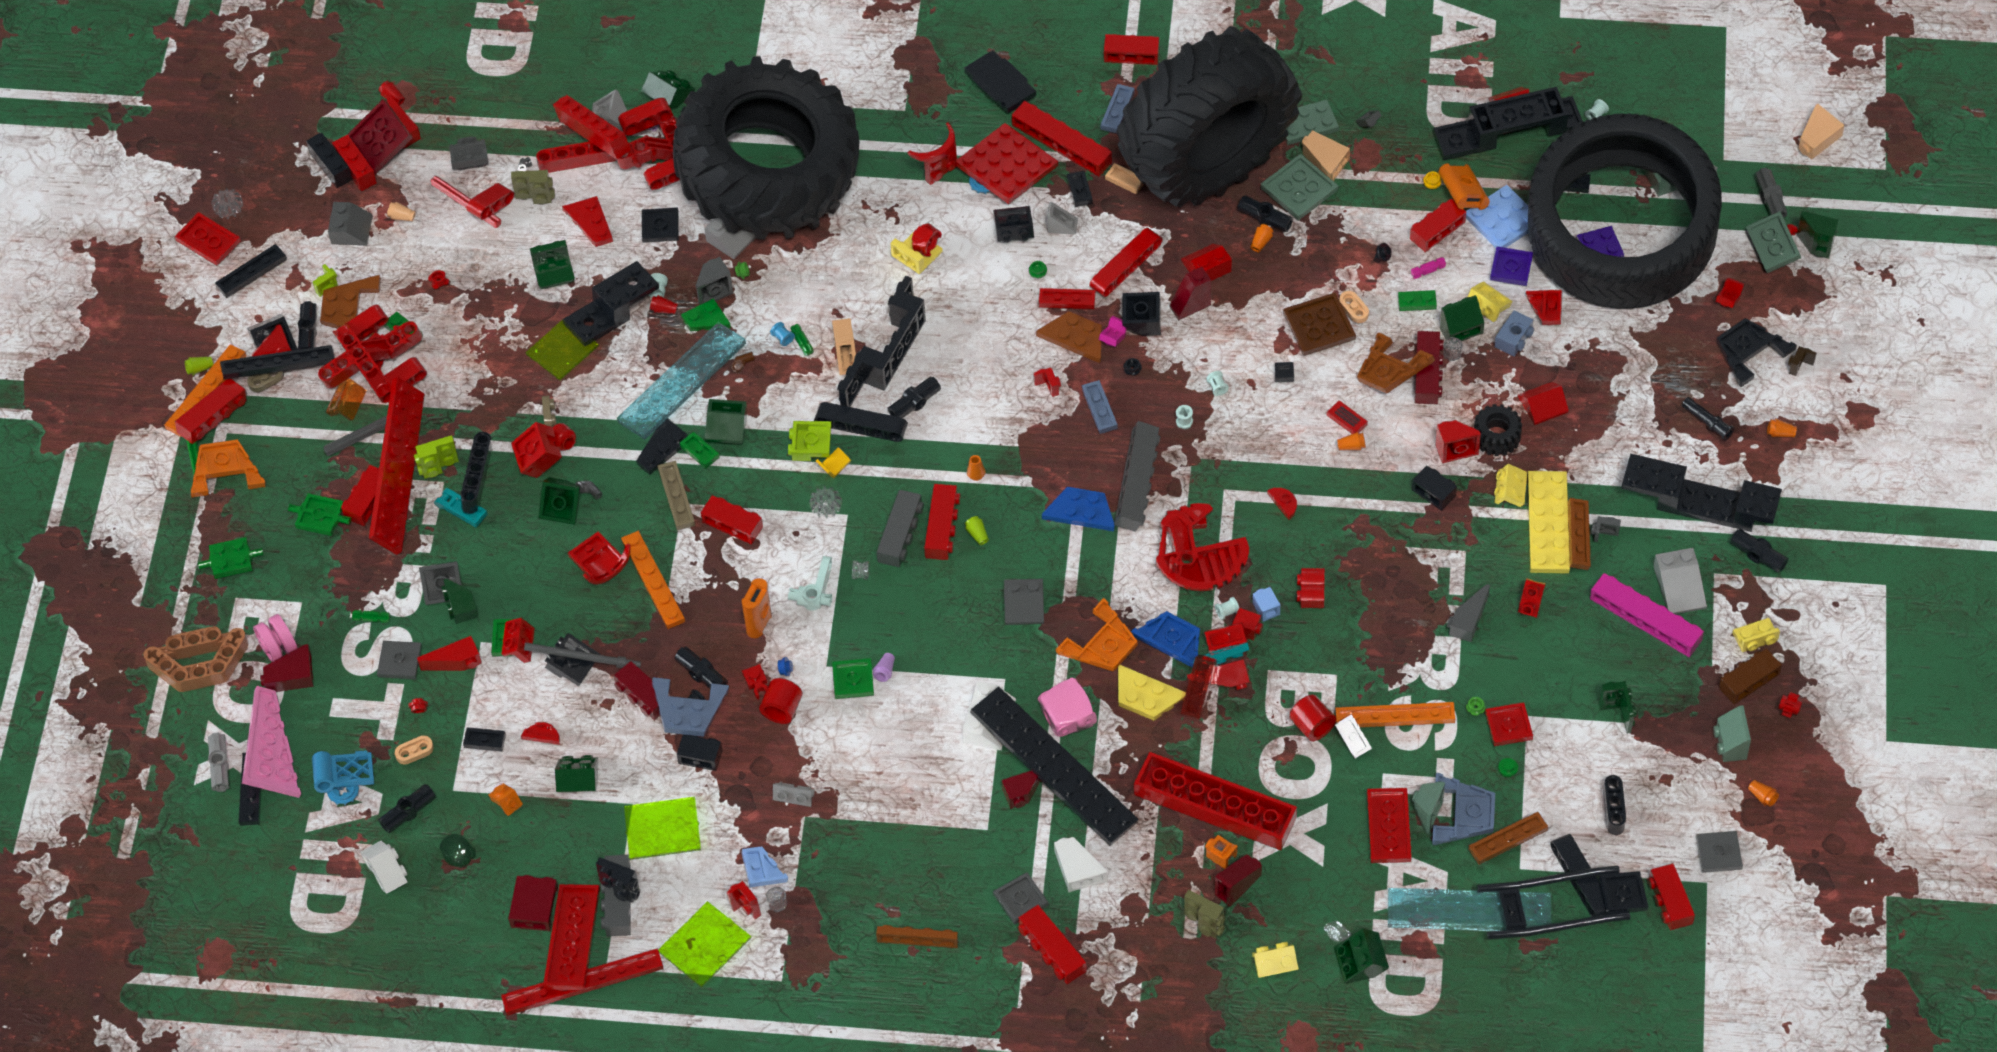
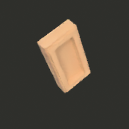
M1116 163L1113 164L1105 175V180L1135 194L1144 185L1134 172Z

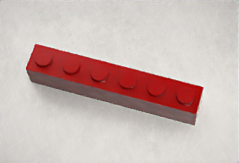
M570 96L561 97L553 104L560 122L616 160L631 151L624 132Z
M1024 101L1012 114V126L1096 176L1100 177L1112 164V152L1107 147L1099 145L1092 138H1087L1078 130L1070 128L1063 121L1053 118L1049 113L1043 112L1034 104Z

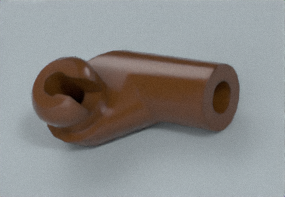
M752 351L735 357L732 363V370L734 372L740 373L747 362L755 360Z

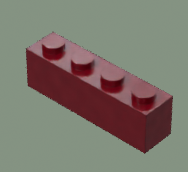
M1417 331L1416 354L1422 350L1433 355L1435 361L1416 373L1415 404L1438 405V397H1442V386H1439V381L1442 382L1443 370H1439V366H1443V355H1440V350H1443L1444 339H1440V332Z

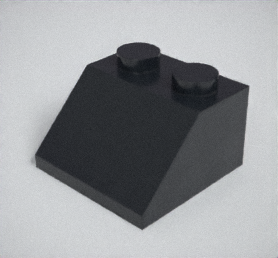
M1160 292L1122 293V325L1142 336L1161 335Z
M282 314L247 328L255 348L259 347L263 340L280 324L291 351L298 350L286 319Z

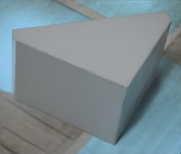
M1051 201L1047 216L1048 233L1076 234L1078 218Z

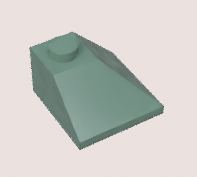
M1445 782L1422 784L1420 790H1416L1413 795L1414 811L1426 834H1430L1443 804Z

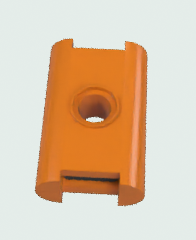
M1448 163L1440 167L1438 173L1459 209L1479 208V210H1483L1488 207L1490 200L1468 164L1464 166H1450Z
M761 578L754 579L751 582V586L744 599L742 598L746 632L750 638L754 639L762 636L764 628L769 619L772 618L767 582Z

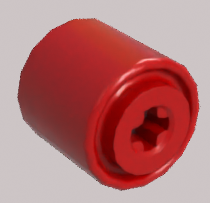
M775 678L770 681L759 710L770 721L788 724L793 719L803 692L794 682L783 678Z
M1313 694L1300 699L1294 705L1289 715L1290 720L1313 742L1326 736L1334 727L1337 719L1328 707Z

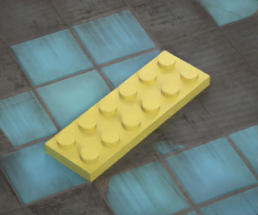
M1528 471L1530 573H1569L1567 472Z

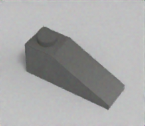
M1486 584L1457 608L1454 616H1450L1447 627L1450 628L1449 636L1472 642L1489 597V584Z

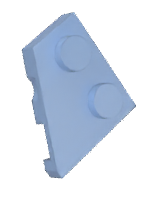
M762 846L742 849L749 887L786 883L788 881L786 873L783 874L778 869L777 863L768 856V853Z

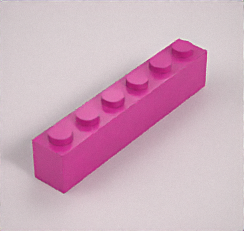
M1604 573L1591 589L1590 600L1689 658L1702 642L1704 631L1699 626L1692 625L1684 620L1682 616L1668 611L1665 606L1656 604L1649 597L1639 594L1632 587L1622 584L1613 576Z

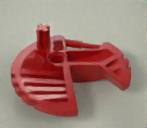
M1194 503L1190 504V507L1186 505L1181 506L1180 511L1176 509L1171 511L1161 520L1160 524L1162 537L1159 555L1156 557V566L1170 581L1189 590L1211 591L1213 590V585H1216L1217 589L1223 587L1224 581H1226L1227 585L1230 584L1233 580V575L1237 578L1241 574L1240 567L1243 565L1245 568L1249 556V545L1246 537L1195 547L1192 527L1213 512L1210 504ZM1167 532H1169L1173 552L1165 554Z

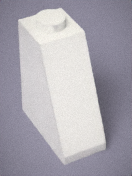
M1074 837L1061 838L1054 842L1055 854L1068 892L1107 882L1106 869Z

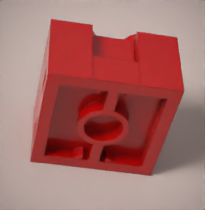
M535 422L511 442L522 474L538 478L562 458L559 447H556L554 444L555 434L551 426Z

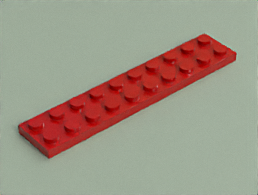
M399 377L392 379L369 539L396 555L402 553L415 464V446L418 444L425 396L423 392Z

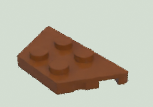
M1068 311L1036 331V336L1095 362H1101V340H1099V336L1102 332V325Z

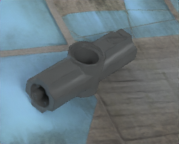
M1761 168L1755 174L1760 188L1761 201L1763 204H1766L1770 215L1780 211L1784 218L1787 216V210L1782 200V189L1780 185L1776 184L1771 169Z

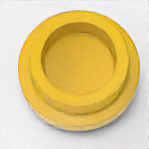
M1431 171L1424 176L1423 183L1429 189H1436L1440 187L1442 179L1437 172Z

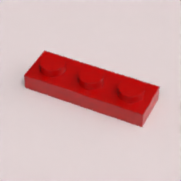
M1040 288L1039 307L1095 309L1096 291L1087 289Z

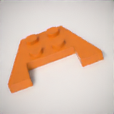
M238 439L202 444L199 447L196 470L191 487V498L209 495L206 482L208 478L245 473L248 489L265 487V480L258 473L256 466L250 461L248 454Z
M1103 598L1093 609V614L1105 621L1106 624L1083 648L1067 637L1056 648V653L1114 672L1138 646V641L1127 626L1121 622L1117 613L1111 609L1108 601Z

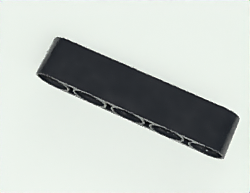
M821 402L819 404L814 421L831 422V429L894 442H901L903 440L908 422L901 417L828 402Z
M478 432L474 436L462 486L461 509L468 514L475 513L479 508L492 451L491 436L487 432Z
M1566 834L1550 842L1552 851L1565 873L1591 868L1571 834ZM1596 876L1570 880L1591 917L1607 914L1601 884Z

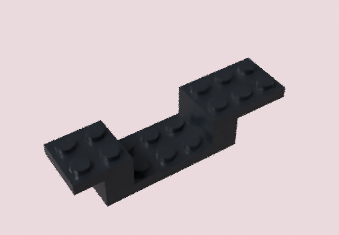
M1553 87L1469 106L1468 120L1434 127L1433 133L1443 159L1447 160L1495 149L1497 146V135L1544 125L1548 136L1566 133L1567 130L1575 125H1579L1583 120L1573 96L1561 98L1558 88Z
M905 276L903 281L898 283L894 296L891 295L888 301L891 325L899 327V329L894 331L891 342L885 346L883 353L863 346L861 351L856 353L853 365L848 367L844 380H841L837 387L840 405L851 407L864 383L885 391L926 321L924 299L914 296L913 280L911 277Z
M1630 453L1621 489L1659 497L1657 506L1659 511L1742 529L1748 532H1752L1755 520L1769 524L1774 523L1782 492L1781 488L1744 480L1741 492L1685 479L1687 466Z

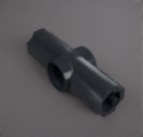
M1245 195L1242 196L1237 206V210L1256 218L1260 225H1271L1281 231L1288 232L1293 223V217L1274 209L1270 202H1259Z
M304 301L303 304H300L298 350L315 347L317 305L311 301Z
M930 376L918 386L907 388L902 397L888 407L889 414L903 418L913 410L918 411L922 409L927 400L941 390L937 379Z
M1737 529L1731 538L1730 543L1747 553L1748 558L1754 563L1759 564L1762 562L1778 573L1782 572L1788 563L1789 558L1774 550L1766 539H1756L1742 529Z
M687 646L681 647L677 651L675 661L688 670L690 676L696 682H702L710 689L711 684H728V680L714 669L708 659L700 658Z
M424 784L411 795L401 797L397 805L379 818L378 821L386 832L391 833L405 821L415 819L417 812L433 801L436 795L428 785Z

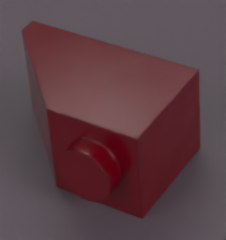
M1032 771L1002 780V790L1010 809L1015 807L1021 808L1030 802L1041 782Z

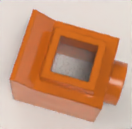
M1219 835L1215 839L1210 838L1205 846L1206 857L1224 869L1228 867L1229 857L1233 856L1236 858L1238 846Z

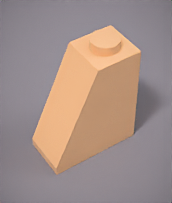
M1815 105L1801 135L1798 149L1803 155L1808 156L1812 160L1843 136L1845 125L1821 105Z
M1313 130L1302 140L1303 155L1334 181L1350 160V148Z
M850 318L832 321L839 375L846 374L848 367L853 365L856 355Z

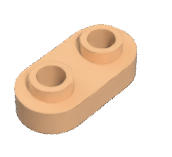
M1345 291L1340 295L1339 301L1352 321L1363 323L1368 319L1369 309L1355 292Z
M419 736L405 742L395 749L396 760L400 764L406 765L424 758L433 752V742L428 736Z

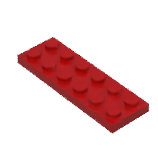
M559 885L543 982L544 990H585L600 894L599 885Z

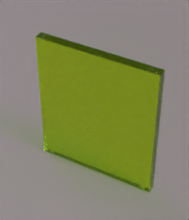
M561 320L525 353L549 373L561 380L592 353L599 344L594 341L585 347Z

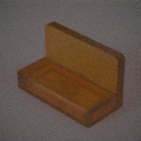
M348 378L337 386L326 413L330 416L340 413L348 420H353L366 390Z

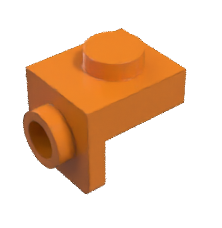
M504 783L495 787L488 795L491 801L501 806L507 816L523 805L516 791Z

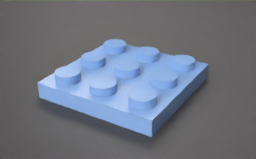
M1508 185L1488 196L1490 203L1487 208L1483 210L1470 208L1466 211V219L1495 248L1497 246L1506 248L1529 233L1528 205Z

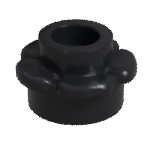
M1129 358L1123 365V368H1125L1124 372L1127 375H1138L1142 365L1136 358Z

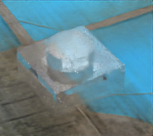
M1338 921L1329 922L1324 927L1328 936L1336 942L1344 941L1351 935Z

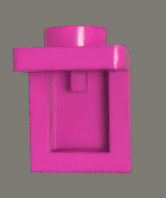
M1112 316L1108 327L1100 333L1099 340L1109 346L1116 347L1125 338L1127 328L1122 325V319Z

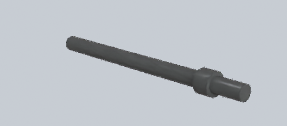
M526 642L524 645V650L611 664L616 665L617 668H623L630 661L639 669L641 665L640 661L628 660L622 656L616 658Z

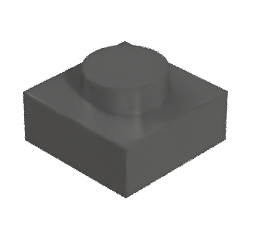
M1369 110L1356 121L1359 127H1372L1382 115L1379 110Z

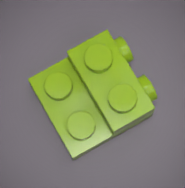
M793 421V428L789 429V439L792 440V444H788V455H792V461H811V457H830L831 422Z
M452 435L415 446L417 452L414 455L419 475H423L424 479L436 477L443 473L441 467L451 466L459 462Z

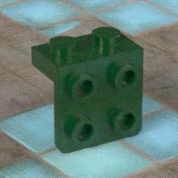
M566 240L529 248L540 289L574 282L575 277Z
M1626 681L1603 684L1599 700L1600 710L1620 708L1626 733H1631L1632 727L1635 726L1634 717L1637 716L1635 705H1631L1630 701L1632 700L1631 689L1627 688Z

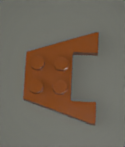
M380 275L323 290L321 325L338 329L356 317L359 311L360 294L380 293Z
M1378 332L1375 337L1376 342L1373 347L1371 346L1368 359L1364 360L1357 378L1359 382L1387 394L1433 363L1435 359L1433 355L1422 350L1409 363L1384 354L1393 341L1391 337Z

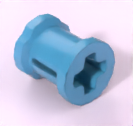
M783 322L776 323L770 330L771 335L776 336L782 346L789 345L795 337L793 332H789L785 328Z

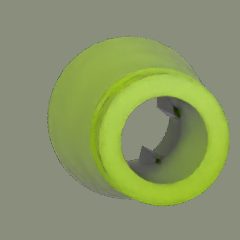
M211 356L189 357L188 360L184 361L188 375H196L213 366Z
M974 516L965 522V529L980 546L989 541L982 519Z

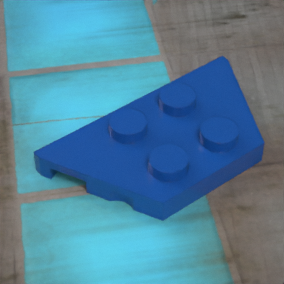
M1066 487L1042 513L1043 520L1108 531L1115 530L1105 493Z
M1166 611L1157 618L1147 621L1143 627L1132 629L1131 633L1138 640L1196 669L1193 661L1198 657L1200 628Z

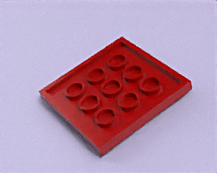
M1004 123L958 158L955 166L1007 204H1010L1058 166V160Z

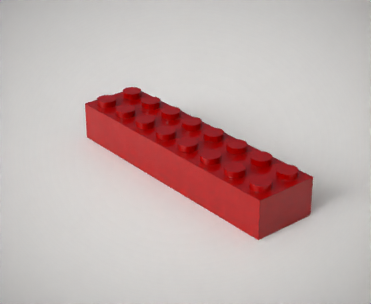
M1149 752L1134 782V795L1281 851L1297 819V806Z

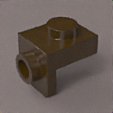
M1799 346L1795 356L1791 355L1789 359V374L1797 376L1802 362L1814 365L1817 353L1809 348Z

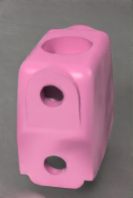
M1073 677L1057 684L1038 697L1040 708L1056 736L1063 737L1068 734L1081 732L1092 727L1097 722L1096 713L1092 711L1087 694Z

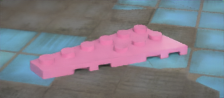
M256 686L242 784L299 798L301 791L297 786V775L293 770V759L287 736L284 734V723L281 721L276 691Z

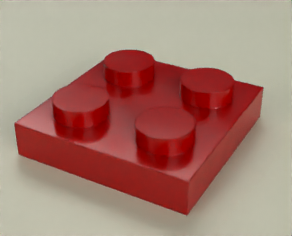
M1524 702L1487 708L1485 710L1494 746L1533 740V733Z

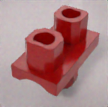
M1526 579L1518 610L1519 613L1533 617L1538 616L1546 583Z

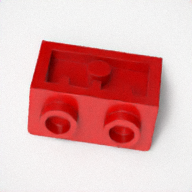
M523 618L506 621L501 654L503 656L513 654L523 663L531 662L532 651L524 650L525 642L533 644L535 628Z
M743 881L729 888L727 897L733 912L742 907L743 911L747 915L751 914L754 919L761 916L756 896Z

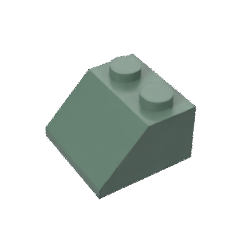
M1738 706L1717 719L1716 726L1713 727L1714 736L1719 740V743H1717L1718 754L1722 755L1723 762L1747 760L1751 738L1744 706Z

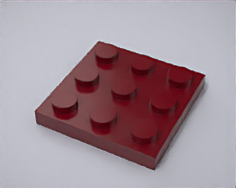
M384 99L348 133L351 140L374 170L375 175L413 138Z

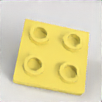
M913 233L904 242H900L895 238L890 243L891 255L919 275L943 252V249L938 245L930 251L932 254L930 257L914 251L912 246Z

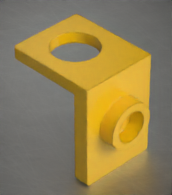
M838 447L823 463L818 459L816 462L834 479L851 462V459Z

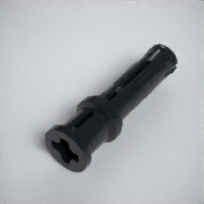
M1690 397L1683 401L1682 407L1708 425L1710 431H1715L1719 434L1722 440L1726 441L1732 436L1735 427L1726 424L1720 416L1712 415Z

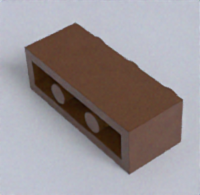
M1767 648L1762 652L1758 651L1750 660L1743 661L1733 671L1724 673L1720 678L1719 689L1735 705L1780 675L1782 664Z

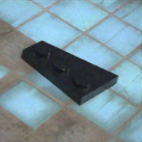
M664 416L637 458V465L651 475L658 469L657 465L664 464L682 449L680 442L688 435L668 417Z

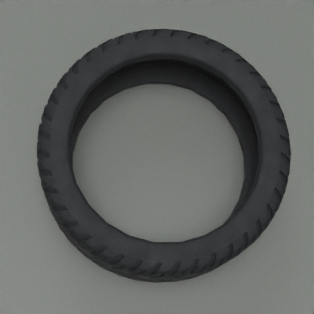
M1631 113L1605 115L1575 125L1567 130L1566 133L1560 135L1555 142H1552L1546 149L1547 151L1542 154L1539 163L1535 167L1529 190V241L1532 245L1534 256L1537 257L1541 268H1544L1546 274L1566 292L1597 306L1617 309L1641 308L1660 303L1675 296L1692 284L1703 272L1716 246L1722 208V191L1719 177L1710 158L1699 144L1684 131L1663 120L1646 115ZM1630 166L1658 173L1672 184L1685 199L1692 220L1681 236L1672 244L1657 252L1639 257H1617L1595 251L1573 237L1561 222L1556 204L1563 192L1573 182L1591 171L1606 167Z

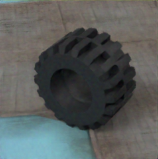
M1492 404V407L1486 406L1484 410L1481 409L1479 411V414L1475 417L1474 429L1479 430L1481 433L1480 450L1482 452L1487 451L1488 455L1495 454V456H1499V454H1502L1504 456L1507 455V452L1512 453L1514 448L1519 446L1522 423L1521 417L1518 416L1516 411H1512V408L1509 406L1507 408L1504 407L1503 404H1500V406ZM1493 427H1500L1506 431L1503 433H1494L1489 429Z

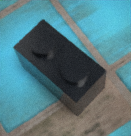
M1427 465L1412 480V491L1441 511L1456 497L1457 486L1450 479H1446L1436 469H1432Z
M683 734L677 751L678 764L717 771L723 752L721 741L714 738L705 739Z

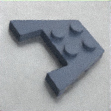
M654 677L652 679L664 732L704 737L718 708L722 705L725 695L728 694L729 685L711 684L709 700L668 696L670 679Z
M1436 773L1435 782H1445L1444 793L1456 794L1454 827L1433 825L1432 845L1494 832L1495 793L1472 784L1469 786L1460 783L1458 779H1449L1441 773Z

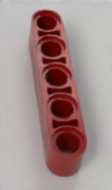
M590 141L543 149L536 154L539 170H548V173L617 161Z
M1148 227L1143 229L1091 279L1090 288L1103 297H1107L1160 247L1163 238Z

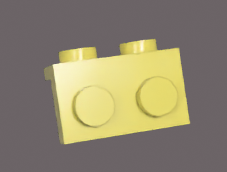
M1507 464L1498 470L1496 474L1495 503L1500 504L1505 500L1521 507L1525 504L1527 472Z
M1288 942L1277 943L1276 947L1268 949V946L1258 947L1256 952H1252L1258 978L1299 969L1294 945H1288Z

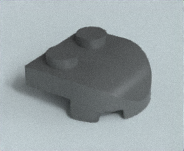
M464 137L458 139L456 145L451 144L449 147L453 170H463L467 167H481L489 164L486 144L483 139L477 141L476 137Z

